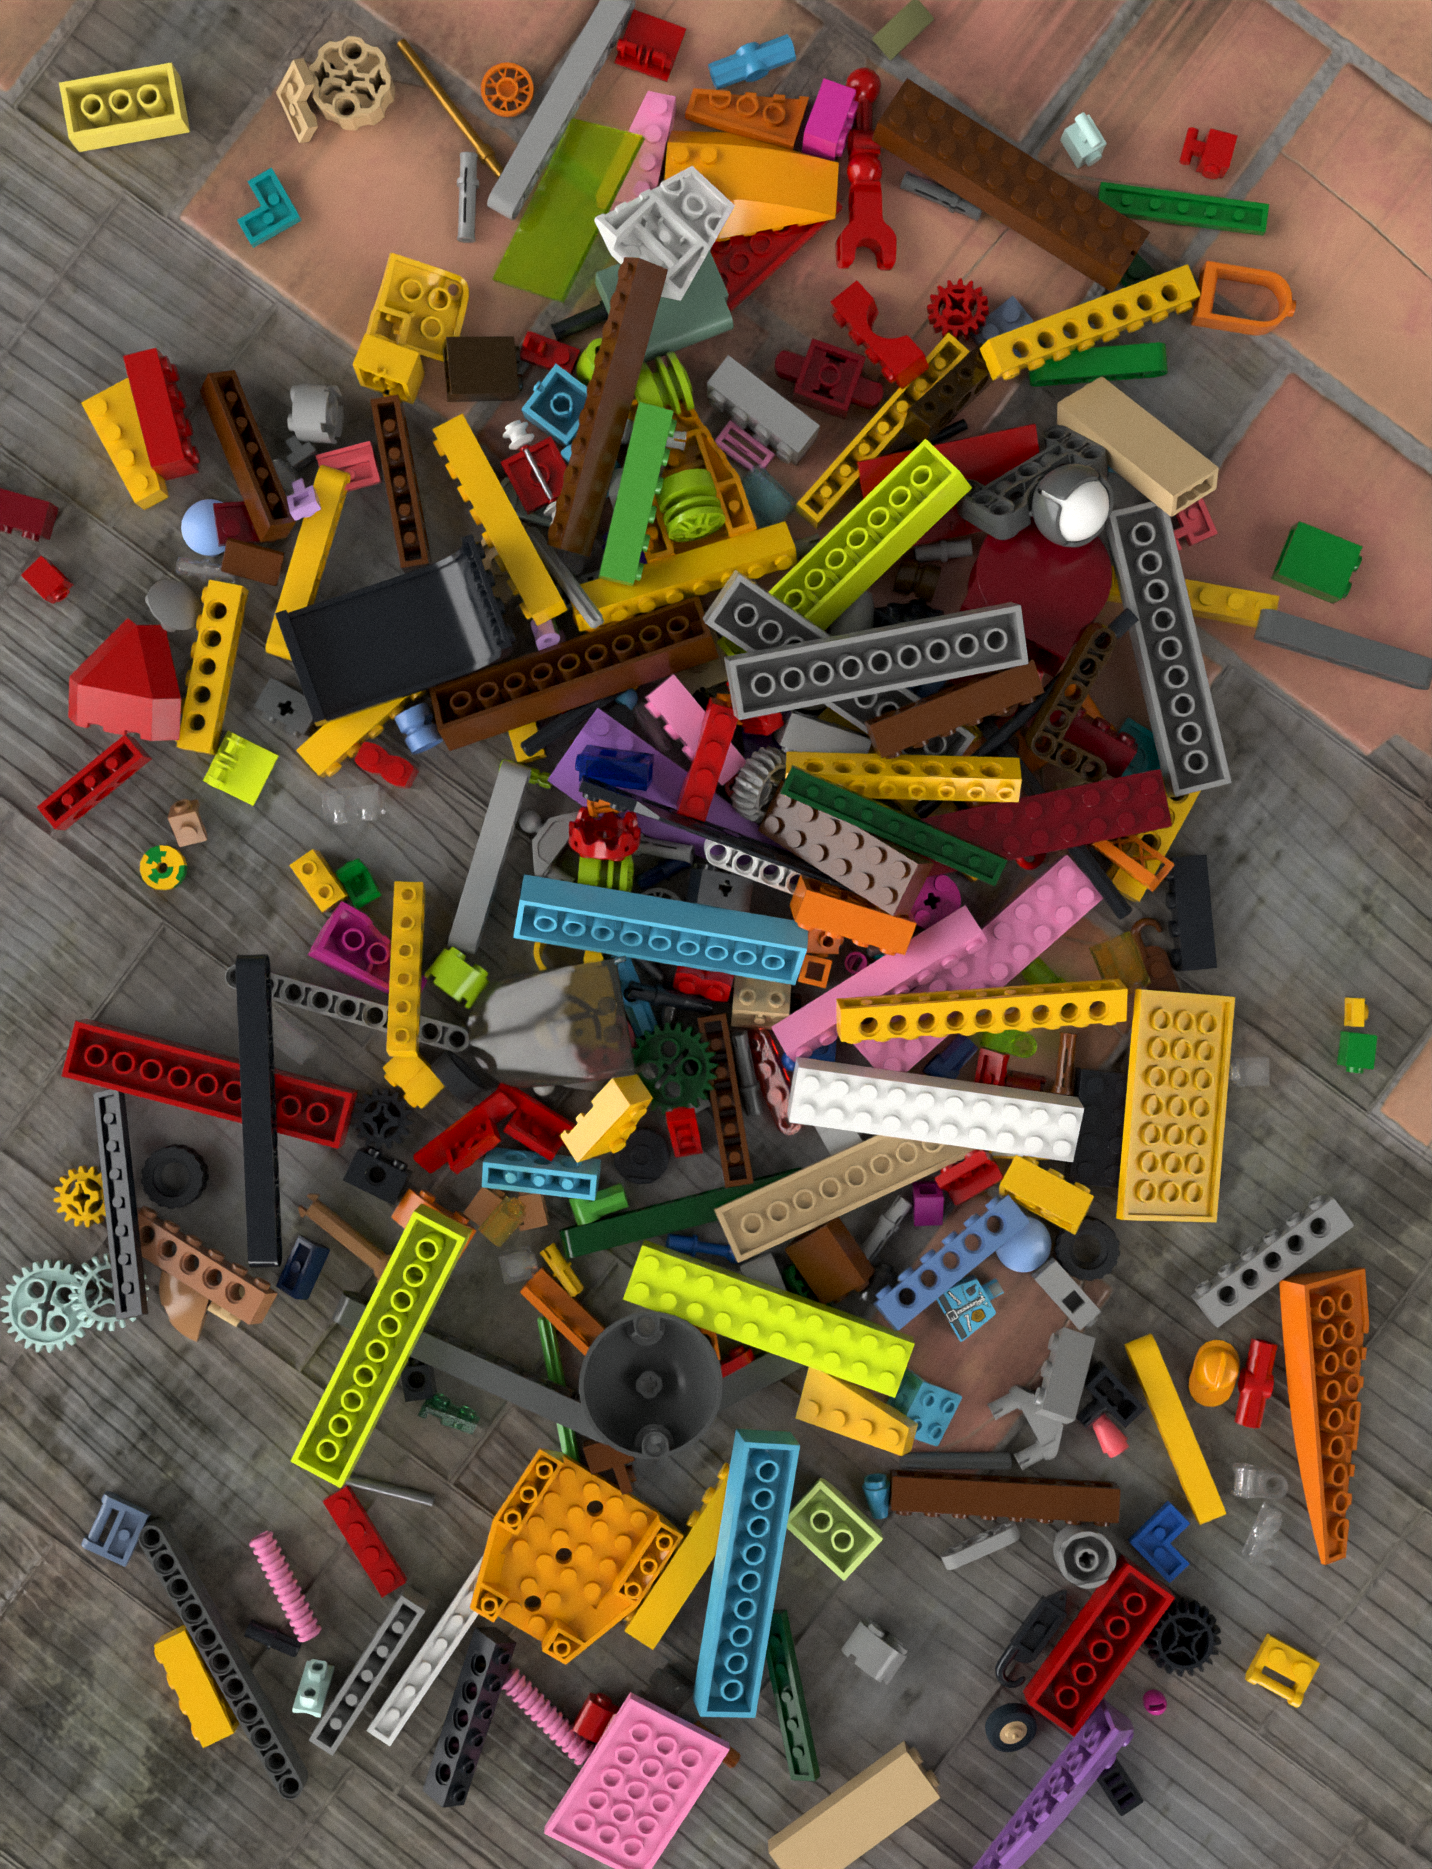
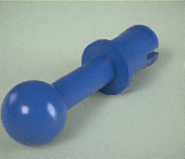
M675 1234L667 1235L666 1248L690 1254L691 1257H694L696 1252L726 1257L732 1264L743 1262L738 1263L729 1244L721 1245L698 1241L697 1235L692 1237Z

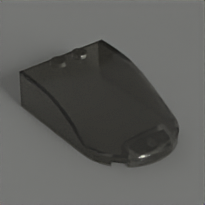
M626 955L515 973L499 978L488 985L474 1002L468 1021L470 1047L480 1066L496 1080L521 1088L605 1080L635 1075L644 1070L645 1063L634 1064L617 964L626 961Z

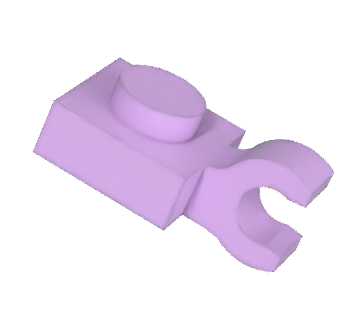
M303 478L293 481L294 494L287 496L289 511L293 519L297 521L303 517L307 518L321 510L318 493L313 485L306 488Z

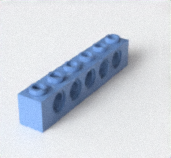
M999 1195L995 1196L985 1205L988 1209L981 1216L977 1213L973 1214L963 1223L966 1226L964 1230L959 1234L955 1230L942 1240L944 1244L942 1248L937 1252L933 1248L920 1258L922 1262L920 1266L915 1270L910 1266L898 1276L900 1280L898 1284L893 1288L888 1284L875 1295L878 1300L873 1303L894 1331H899L1030 1223L1029 1219L1009 1195L1000 1198ZM990 1217L996 1218L1000 1223V1228L996 1233L991 1232L987 1228V1220ZM968 1235H973L978 1240V1247L975 1251L969 1250L965 1245V1239ZM947 1252L952 1253L956 1257L957 1262L953 1269L947 1268L943 1263V1257ZM925 1270L932 1272L935 1277L934 1284L931 1287H927L921 1282V1275ZM903 1288L912 1292L913 1300L909 1305H904L899 1300V1292Z

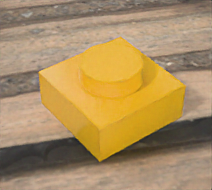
M1345 997L1344 1026L1364 1027V1021L1368 1019L1369 1013L1368 1005L1365 1004V998Z

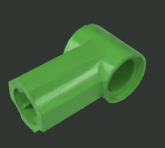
M622 1183L598 1190L595 1201L569 1198L577 1226L594 1222L600 1219L602 1215L629 1207Z

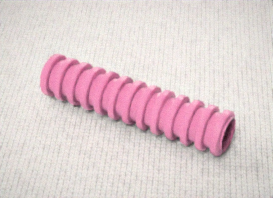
M265 1531L254 1537L249 1545L255 1548L253 1553L259 1556L257 1561L263 1564L261 1569L267 1572L265 1577L271 1580L269 1585L271 1587L274 1586L273 1592L275 1595L278 1594L277 1600L279 1603L282 1602V1610L287 1611L285 1616L287 1619H291L289 1624L295 1627L293 1632L299 1635L297 1640L299 1642H306L318 1635L322 1628L320 1625H316L318 1620L316 1617H312L314 1612L312 1609H308L310 1604L308 1601H304L305 1595L300 1593L302 1589L296 1585L297 1579L292 1578L294 1573L292 1570H288L290 1565L288 1562H284L286 1557L284 1554H280L282 1549L280 1546H276L277 1540L272 1538L273 1532Z
M518 1668L510 1670L506 1674L502 1690H506L505 1694L507 1696L511 1695L512 1701L518 1702V1707L520 1709L524 1708V1713L526 1715L530 1714V1719L537 1721V1726L539 1728L543 1727V1732L545 1734L549 1733V1738L551 1740L555 1739V1744L558 1747L562 1746V1751L564 1753L568 1752V1757L570 1759L574 1758V1763L577 1766L583 1764L593 1752L594 1745L592 1743L588 1744V1739L582 1738L581 1735L573 1730V1724L569 1725V1719H563V1713H557V1707L554 1705L550 1706L551 1701L549 1699L545 1700V1695L543 1693L539 1694L538 1688L532 1687V1682L530 1680L526 1681V1676L524 1674L520 1675Z

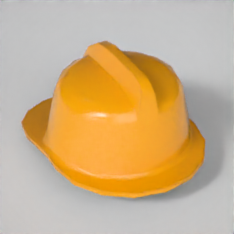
M1212 1340L1199 1348L1195 1356L1188 1385L1190 1394L1197 1403L1207 1407H1215L1227 1401L1232 1394L1239 1373L1240 1359L1237 1351L1231 1344L1223 1340Z

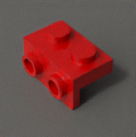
M973 1150L964 1156V1161L957 1165L955 1163L947 1165L940 1170L941 1174L934 1178L939 1188L948 1191L955 1205L963 1204L1003 1180L1004 1176L991 1153L985 1150Z

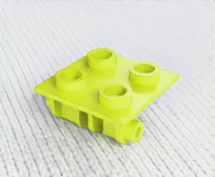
M227 731L203 781L254 806L279 756Z

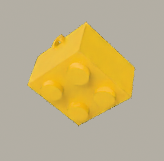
M364 334L352 364L360 385L380 392L384 397L398 394L402 401L414 404L425 376L420 354L414 347L407 344L396 345L380 334H374V336ZM386 390H390L389 395L385 394Z

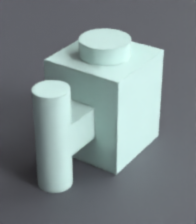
M1085 112L1075 118L1076 122L1064 130L1060 139L1077 169L1085 164L1091 166L1099 161L1107 144L1090 115L1086 116Z

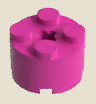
M942 874L927 877L910 911L917 923L916 927L926 930L960 909V892L956 884L948 876ZM929 893L931 897L937 898L934 909H931L930 905L925 906L924 900L928 899Z

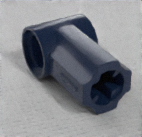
M958 1034L941 1053H937L926 1064L922 1072L927 1076L956 1079L960 1073L959 1070L979 1048L965 1035Z

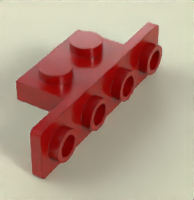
M502 1080L496 1090L501 1089L517 1106L511 1112L513 1117L503 1132L549 1161H552L562 1145L567 1148L560 1135L564 1130L570 1131L576 1125L512 1084Z
M501 1089L496 1090L413 1155L414 1161L430 1174L448 1162L450 1169L458 1175L501 1142L496 1124L517 1108L516 1103Z

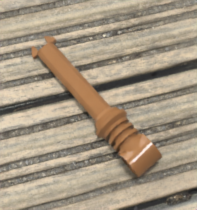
M309 1193L307 1197L313 1203L308 1210L302 1205L299 1206L300 1216L302 1218L308 1216L374 1270V1276L378 1279V1283L392 1254L384 1253L318 1199L320 1197L319 1194Z

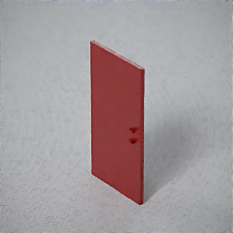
M1035 423L933 445L961 472L965 479L976 480L984 486L1039 453ZM914 449L857 461L863 499ZM955 504L913 546L981 532L983 530L960 517Z

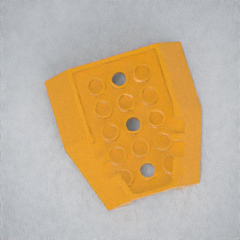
M539 1448L492 1520L470 1609L493 1623L499 1616L540 1640L543 1652L566 1665L638 1607L684 1535L657 1509L631 1493L622 1495L619 1486L597 1473L591 1475L588 1467L562 1452ZM591 1501H600L603 1504L602 1509L597 1513L589 1512L587 1505ZM561 1548H568L572 1552L567 1560L558 1559L556 1553ZM534 1595L539 1597L541 1602L536 1607H528L525 1604V1600L529 1596Z

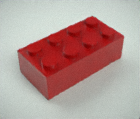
M157 348L124 355L123 360L151 468L166 481L199 473L197 463H200V456L197 447L192 446L190 436L194 435L190 420L188 418L185 419L183 409L187 408L182 391H178L176 381H179L180 377L176 365L171 364L168 356H164Z

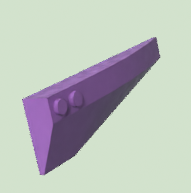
M597 708L547 781L581 806H587V799L582 796V792L578 791L583 775L676 809L680 790L688 773ZM714 793L706 821L789 851L758 831L759 825L741 817L731 804ZM626 810V812H621L617 815L624 818L625 814L630 810ZM636 813L638 828H641V833L659 840L694 845L695 855L706 859L704 850L705 838ZM714 845L710 849V853L720 855L724 852L725 847ZM741 855L737 859V863L746 865L751 861L752 857ZM772 864L764 868L763 873L767 875L774 874L778 867ZM800 875L792 876L790 883L796 885Z
M1102 1699L1076 1736L1068 1743L972 1869H1018L1062 1823L1102 1771L1109 1769L1113 1765L1118 1750L1130 1743L1134 1735L1133 1731L1135 1730L1131 1720L1105 1699Z

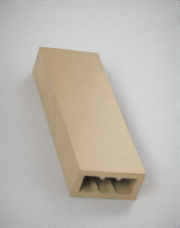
M1101 376L1095 381L1088 383L1080 390L1058 402L1057 425L1066 426L1102 445L1106 450L1108 466L1170 517L1216 490L1219 467Z
M903 1741L768 1840L769 1854L780 1869H844L940 1799L938 1790L940 1782L932 1770L926 1771L922 1766L923 1759L915 1747L910 1749L906 1742Z

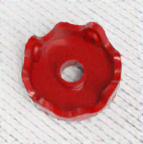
M583 806L579 809L576 820L569 821V844L583 858L622 861L625 857L636 852L640 846L641 828H638L637 815L633 811L627 812L624 818L614 812H607L599 818H592L588 807Z

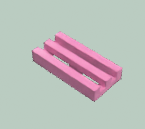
M731 420L715 439L718 447L727 456L756 478L760 477L763 470L766 469L769 462L775 457L772 451ZM732 430L734 433H736L738 436L744 439L747 443H749L751 446H753L755 449H757L759 452L765 455V459L762 460L760 457H758L756 454H754L752 451L746 448L743 444H741L739 441H737L735 438L729 435V431ZM725 439L759 465L758 468L724 444L722 440Z

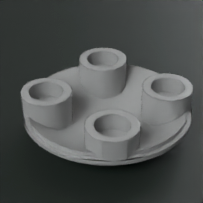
M176 580L156 582L145 597V601L152 614L161 622L162 628L168 632L188 630L195 627L198 615L203 612L202 604L197 594L190 587Z

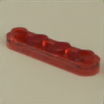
M762 1027L752 1028L747 1033L756 1079L760 1081V1089L778 1130L785 1135H794L805 1124L791 1123L790 1126L785 1122V1117L788 1118L787 1109L792 1084L782 1065L781 1058L770 1033ZM752 1039L757 1041L758 1047L753 1046Z

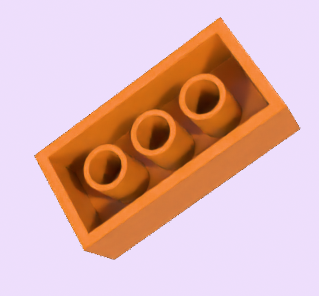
M800 874L789 905L794 920L798 923L799 927L809 931H814V928L825 931L827 936L835 939H841L843 936L852 939L854 944L861 947L876 946L879 947L881 952L891 956H895L896 953L906 954L917 924L911 912L908 915L892 916L858 894L839 889Z

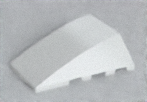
M691 166L664 180L660 186L640 193L639 197L628 203L625 201L616 206L615 210L595 217L594 221L611 256L620 264L623 263L624 257L641 258L668 269L661 297L681 301L735 205Z

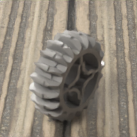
M761 747L758 752L754 751L750 759H746V764L743 768H740L739 775L735 777L736 784L732 787L734 793L731 795V800H733L732 807L736 809V812L741 817L757 823L763 821L781 780H785L786 752L775 747Z

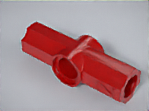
M1251 1338L1246 1367L1241 1370L1238 1379L1240 1396L1234 1420L1235 1423L1254 1429L1261 1427L1266 1399L1270 1398L1274 1386L1272 1370L1277 1344Z

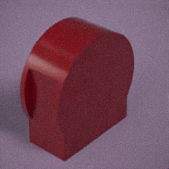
M1031 516V524L1020 530L1010 539L999 540L989 534L987 535L971 569L967 585V596L959 612L1009 602L1021 605L1028 658L1034 660L1037 669L1055 677L1072 646L1078 643L1085 629L1094 623L1107 602L1112 585V568L1109 555L1098 536L1089 543L1079 547H1064L1055 544L1042 535L1035 524L1033 516Z

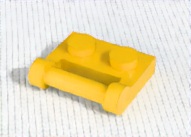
M1267 1633L1246 1672L1245 1680L1253 1685L1259 1684L1287 1699L1288 1704L1298 1708L1320 1663L1317 1659ZM1264 1666L1294 1681L1295 1684L1292 1689L1263 1674L1262 1669Z

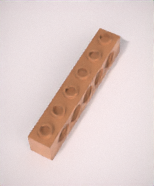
M147 1206L137 1208L142 1257L247 1324L262 1323L278 1294L270 1288L271 1284L260 1277L254 1278L247 1274L248 1269L235 1262L231 1264L224 1259L225 1255L222 1252L213 1248L207 1249L201 1245L203 1241L200 1238L180 1232L179 1225L169 1220H161L157 1217L158 1213ZM151 1229H153L154 1231V1238L152 1241L149 1236ZM173 1243L177 1246L175 1255L172 1253ZM196 1256L199 1259L198 1269H196L194 1266V1260ZM218 1271H220L222 1274V1281L220 1284L218 1283L216 1278ZM241 1285H243V1287L245 1288V1295L243 1298H241L239 1294V1289Z

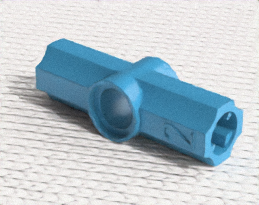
M786 34L760 45L757 42L747 43L741 46L735 54L708 64V69L716 90L743 80L746 82L760 80L768 74L769 70L796 61V54L792 40Z
M613 955L604 959L636 1037L643 1036L644 1031L647 1029L653 1032L654 1025L658 1023L649 1002L642 1000L631 1002L624 996V991L631 980L641 983L631 958Z

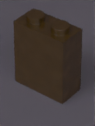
M514 336L446 337L442 349L447 402L515 401L519 392L523 389L522 375L517 373V363H520L519 346H515Z

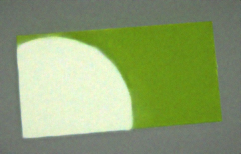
M572 118L492 279L497 283L564 303L599 233V229L594 221L595 217L603 213H609L645 140L643 135Z

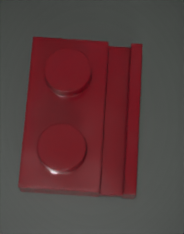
M244 501L213 503L218 547L226 546L228 537L251 544L276 542V540L260 542Z

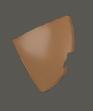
M162 1270L159 1283L161 1305L164 1306L171 1324L181 1334L197 1342L207 1317L206 1311L210 1299Z

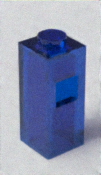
M586 745L581 754H577L575 770L579 771V782L582 776L586 775L615 787L647 791L653 781L654 754Z

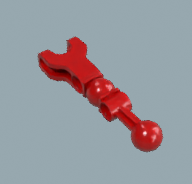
M862 67L851 72L846 82L847 87L856 90L854 101L859 102L856 111V129H850L848 136V161L850 162L848 163L847 176L851 183L848 198L849 222L835 242L836 265L840 269H848L855 260L856 248L863 246L869 248L875 254L879 270L891 271L896 262L897 238L893 229L883 220L880 182L883 169L881 161L878 159L881 155V146L872 141L875 132L872 129V102L880 95L881 81L879 75L873 69Z

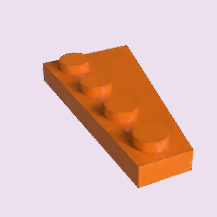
M693 88L685 111V119L728 133L793 150L808 106L809 97L799 96V99L785 98V95L774 94L773 97L757 96V93L745 92V95H736L725 90Z

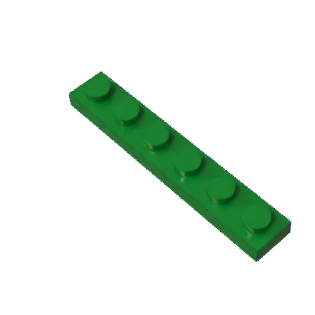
M1108 182L1100 183L1097 199L1127 218L1263 236L1266 232L1269 204Z

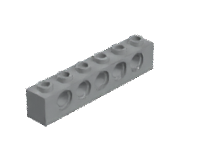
M1328 1195L1315 1197L1308 1203L1309 1207L1302 1213L1296 1212L1288 1217L1285 1221L1286 1225L1282 1228L1268 1232L1263 1237L1264 1241L1258 1246H1251L1245 1249L1240 1254L1241 1258L1233 1264L1228 1263L1218 1270L1217 1273L1219 1275L1211 1281L1205 1280L1196 1286V1292L1191 1297L1217 1328L1354 1226L1333 1197ZM1315 1218H1319L1321 1221L1320 1228L1312 1232L1310 1228L1311 1222ZM1293 1235H1297V1245L1294 1248H1289L1288 1239ZM1274 1252L1276 1255L1275 1261L1271 1265H1266V1255ZM1252 1269V1279L1248 1282H1243L1242 1274L1244 1271ZM1224 1286H1230V1295L1225 1299H1220V1290Z
M405 1586L319 1720L309 1738L310 1742L333 1756L425 1613L430 1599L410 1586Z

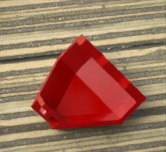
M127 618L69 676L68 718L76 726L88 728L91 724L103 726L104 732L124 736L127 733L141 734L140 739L149 741L179 740L181 696L167 632L161 625H136Z

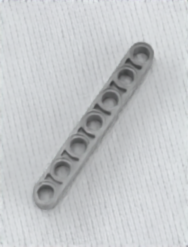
M503 760L450 932L448 947L453 946L457 950L473 955L478 950L532 770L529 767Z

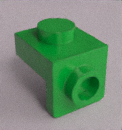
M360 858L345 863L342 868L335 871L336 876L344 884L353 905L357 909L382 895L370 869Z

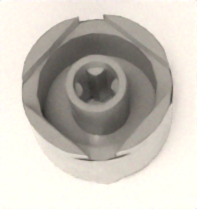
M293 385L290 391L293 403L292 413L288 415L287 422L289 431H294L300 442L310 441V443L336 444L337 441L334 438L341 436L344 423V407L338 406L337 397H342L340 389L336 385Z
M1082 1522L1081 1525L1069 1524L1056 1533L1053 1554L1063 1576L1071 1583L1083 1589H1091L1103 1585L1116 1566L1114 1548L1104 1532L1093 1523ZM1086 1552V1557L1081 1558L1082 1553Z
M867 1616L864 1621L861 1620L841 1651L847 1657L850 1654L856 1657L854 1664L877 1681L882 1682L883 1680L885 1685H888L908 1655L906 1653L908 1649L892 1633L885 1636V1633L880 1629L881 1626Z

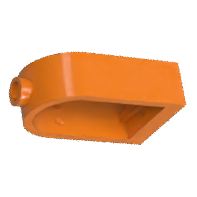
M1206 261L1199 273L1197 287L1201 296L1195 300L1191 325L1254 336L1264 335L1273 331L1285 317H1293L1296 309V300L1292 299V292L1286 280L1275 272ZM1217 278L1260 285L1270 289L1275 294L1279 304L1277 318L1263 322L1213 314L1212 309Z

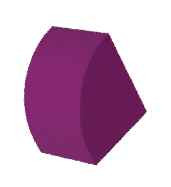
M936 1181L912 1182L914 1226L943 1225L944 1196L942 1189L939 1188Z

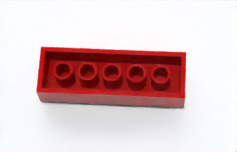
M1121 1554L1108 1580L1095 1590L1023 1690L1027 1703L1075 1737L1175 1599L1169 1588Z

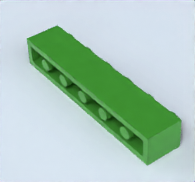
M639 402L598 576L600 579L633 586L635 580L640 581L644 564L639 563L641 551L647 552L650 535L645 533L648 523L653 524L657 510V506L652 505L654 494L660 495L664 479L659 477L661 465L667 466L670 449L665 448L667 438H673L677 420L672 419L673 410Z

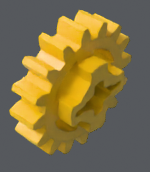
M86 1165L79 1166L78 1171L75 1168L68 1170L69 1176L64 1175L59 1178L63 1185L54 1188L56 1192L60 1193L59 1197L53 1199L54 1202H61V1207L58 1208L57 1212L65 1211L67 1215L64 1221L67 1222L75 1219L74 1226L76 1227L82 1225L83 1221L86 1227L93 1226L94 1221L97 1224L104 1222L103 1216H106L102 1174L97 1173L98 1166H92L89 1171ZM75 1182L74 1190L69 1192L72 1184ZM83 1192L90 1195L89 1200L82 1197ZM103 1200L101 1207L95 1212L97 1210V1203Z

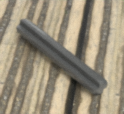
M909 1452L899 1457L902 1469H1011L1012 1457L1008 1452Z

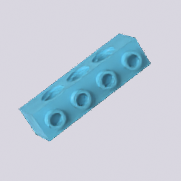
M495 1147L486 1153L483 1161L482 1187L595 1201L599 1187L601 1160L590 1158L577 1163L573 1156L556 1154L553 1160L549 1161L536 1152Z

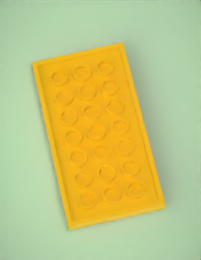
M1135 989L1117 1219L1217 1222L1235 997Z

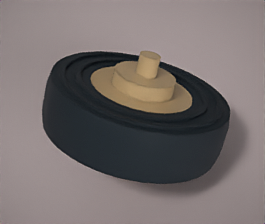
M1008 1703L998 1707L989 1715L986 1720L985 1731L989 1742L996 1750L1014 1752L1024 1748L1033 1740L1037 1731V1724L1033 1713L1027 1706L1021 1703Z

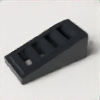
M1117 1758L1109 1769H1104L1098 1776V1783L1120 1816H1124L1143 1803L1144 1800ZM1118 1770L1119 1773L1105 1782L1104 1779ZM1125 1781V1785L1114 1792L1111 1791V1789Z

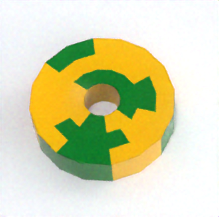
M159 845L150 848L144 853L140 861V873L148 886L157 890H170L183 882L187 874V863L179 850L171 846ZM162 863H166L168 867L165 873H162L159 869Z

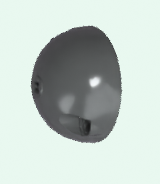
M640 1312L617 1320L594 1340L582 1363L579 1377V1394L586 1419L594 1432L606 1444L628 1456L641 1459H660L683 1452L694 1445L707 1432L720 1408L723 1394V1377L715 1350L708 1339L696 1327L675 1315L662 1312ZM644 1317H648L654 1322V1330L650 1334H643L639 1330V1321ZM646 1376H650V1380L656 1382V1387L652 1388L650 1393H647L646 1389L640 1386L641 1381H645ZM652 1436L660 1437L663 1443L661 1450L657 1453L649 1452L646 1446L648 1439Z

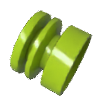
M674 351L666 353L668 367H665L660 356L655 357L657 371L654 373L643 362L634 394L638 404L642 402L661 408L670 405L674 413L679 415L681 414L679 400L682 401L687 411L695 408L692 398L693 391L684 366L679 362Z
M697 468L689 469L663 479L660 495L655 494L660 512L664 514L663 521L670 540L674 542L698 540L716 532L725 523V515L721 509L720 500L715 497L717 492L709 471Z
M631 855L625 857L622 861L583 858L580 856L578 884L631 893L634 877V863Z

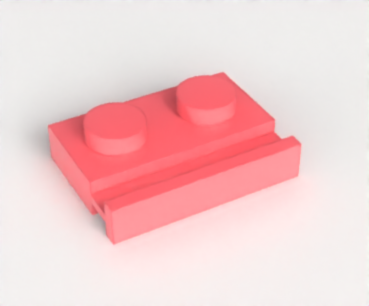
M371 441L315 455L319 467L326 465L350 473V483L345 486V490H348V492L382 483Z

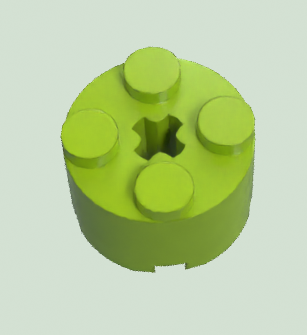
M453 946L449 951L444 948L424 974V977L429 980L433 976L435 978L433 981L435 986L458 1003L464 999L467 1001L465 1007L470 1009L490 983L486 979L489 973L476 963L473 967L464 962L466 956Z

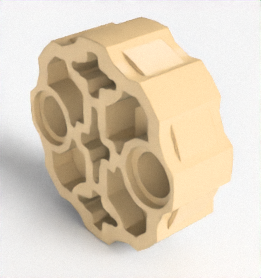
M347 36L344 40L338 42L329 41L318 50L317 59L309 66V70H311L314 76L315 86L312 92L317 108L326 120L338 123L342 129L357 130L365 125L374 126L385 117L388 105L394 102L395 85L386 57L378 47L366 44L360 37ZM355 52L361 53V55L359 56V58H357V59H350V56H351L353 53H355ZM332 64L336 70L331 69L330 65ZM345 109H354L352 114L342 115Z

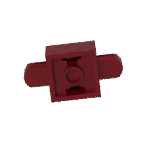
M812 338L806 356L789 350H783L775 359L774 370L776 376L796 384L793 391V402L845 420L851 403L873 410L882 401V385L877 381L861 376L866 360L865 356Z

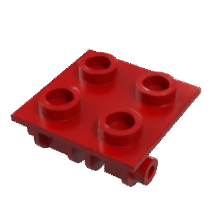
M633 9L624 37L618 41V53L614 63L668 82L687 28Z

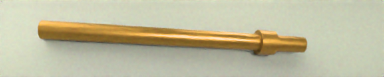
M405 38L401 39L397 43L399 50L474 147L481 163L487 164L496 178L499 179L504 168L495 158L496 153L488 143L485 144L407 40Z

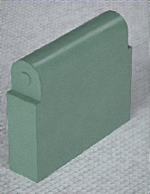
M710 251L681 301L666 297L660 298L643 362L647 363L655 360V357L665 356L670 351H678L734 328L733 319L727 306L729 294ZM620 263L596 272L595 285L608 315L611 308L610 300L616 290L619 279L618 270L621 265Z

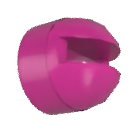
M852 952L845 959V968L853 975L868 966L867 958L860 952ZM859 957L862 958L863 960L860 963L858 969L854 971L853 968L856 965Z
M1152 1689L1143 1696V1705L1150 1714L1159 1716L1164 1713L1167 1708V1701L1161 1691ZM1159 1704H1161V1706H1156V1707H1151V1708L1149 1707V1705H1159Z

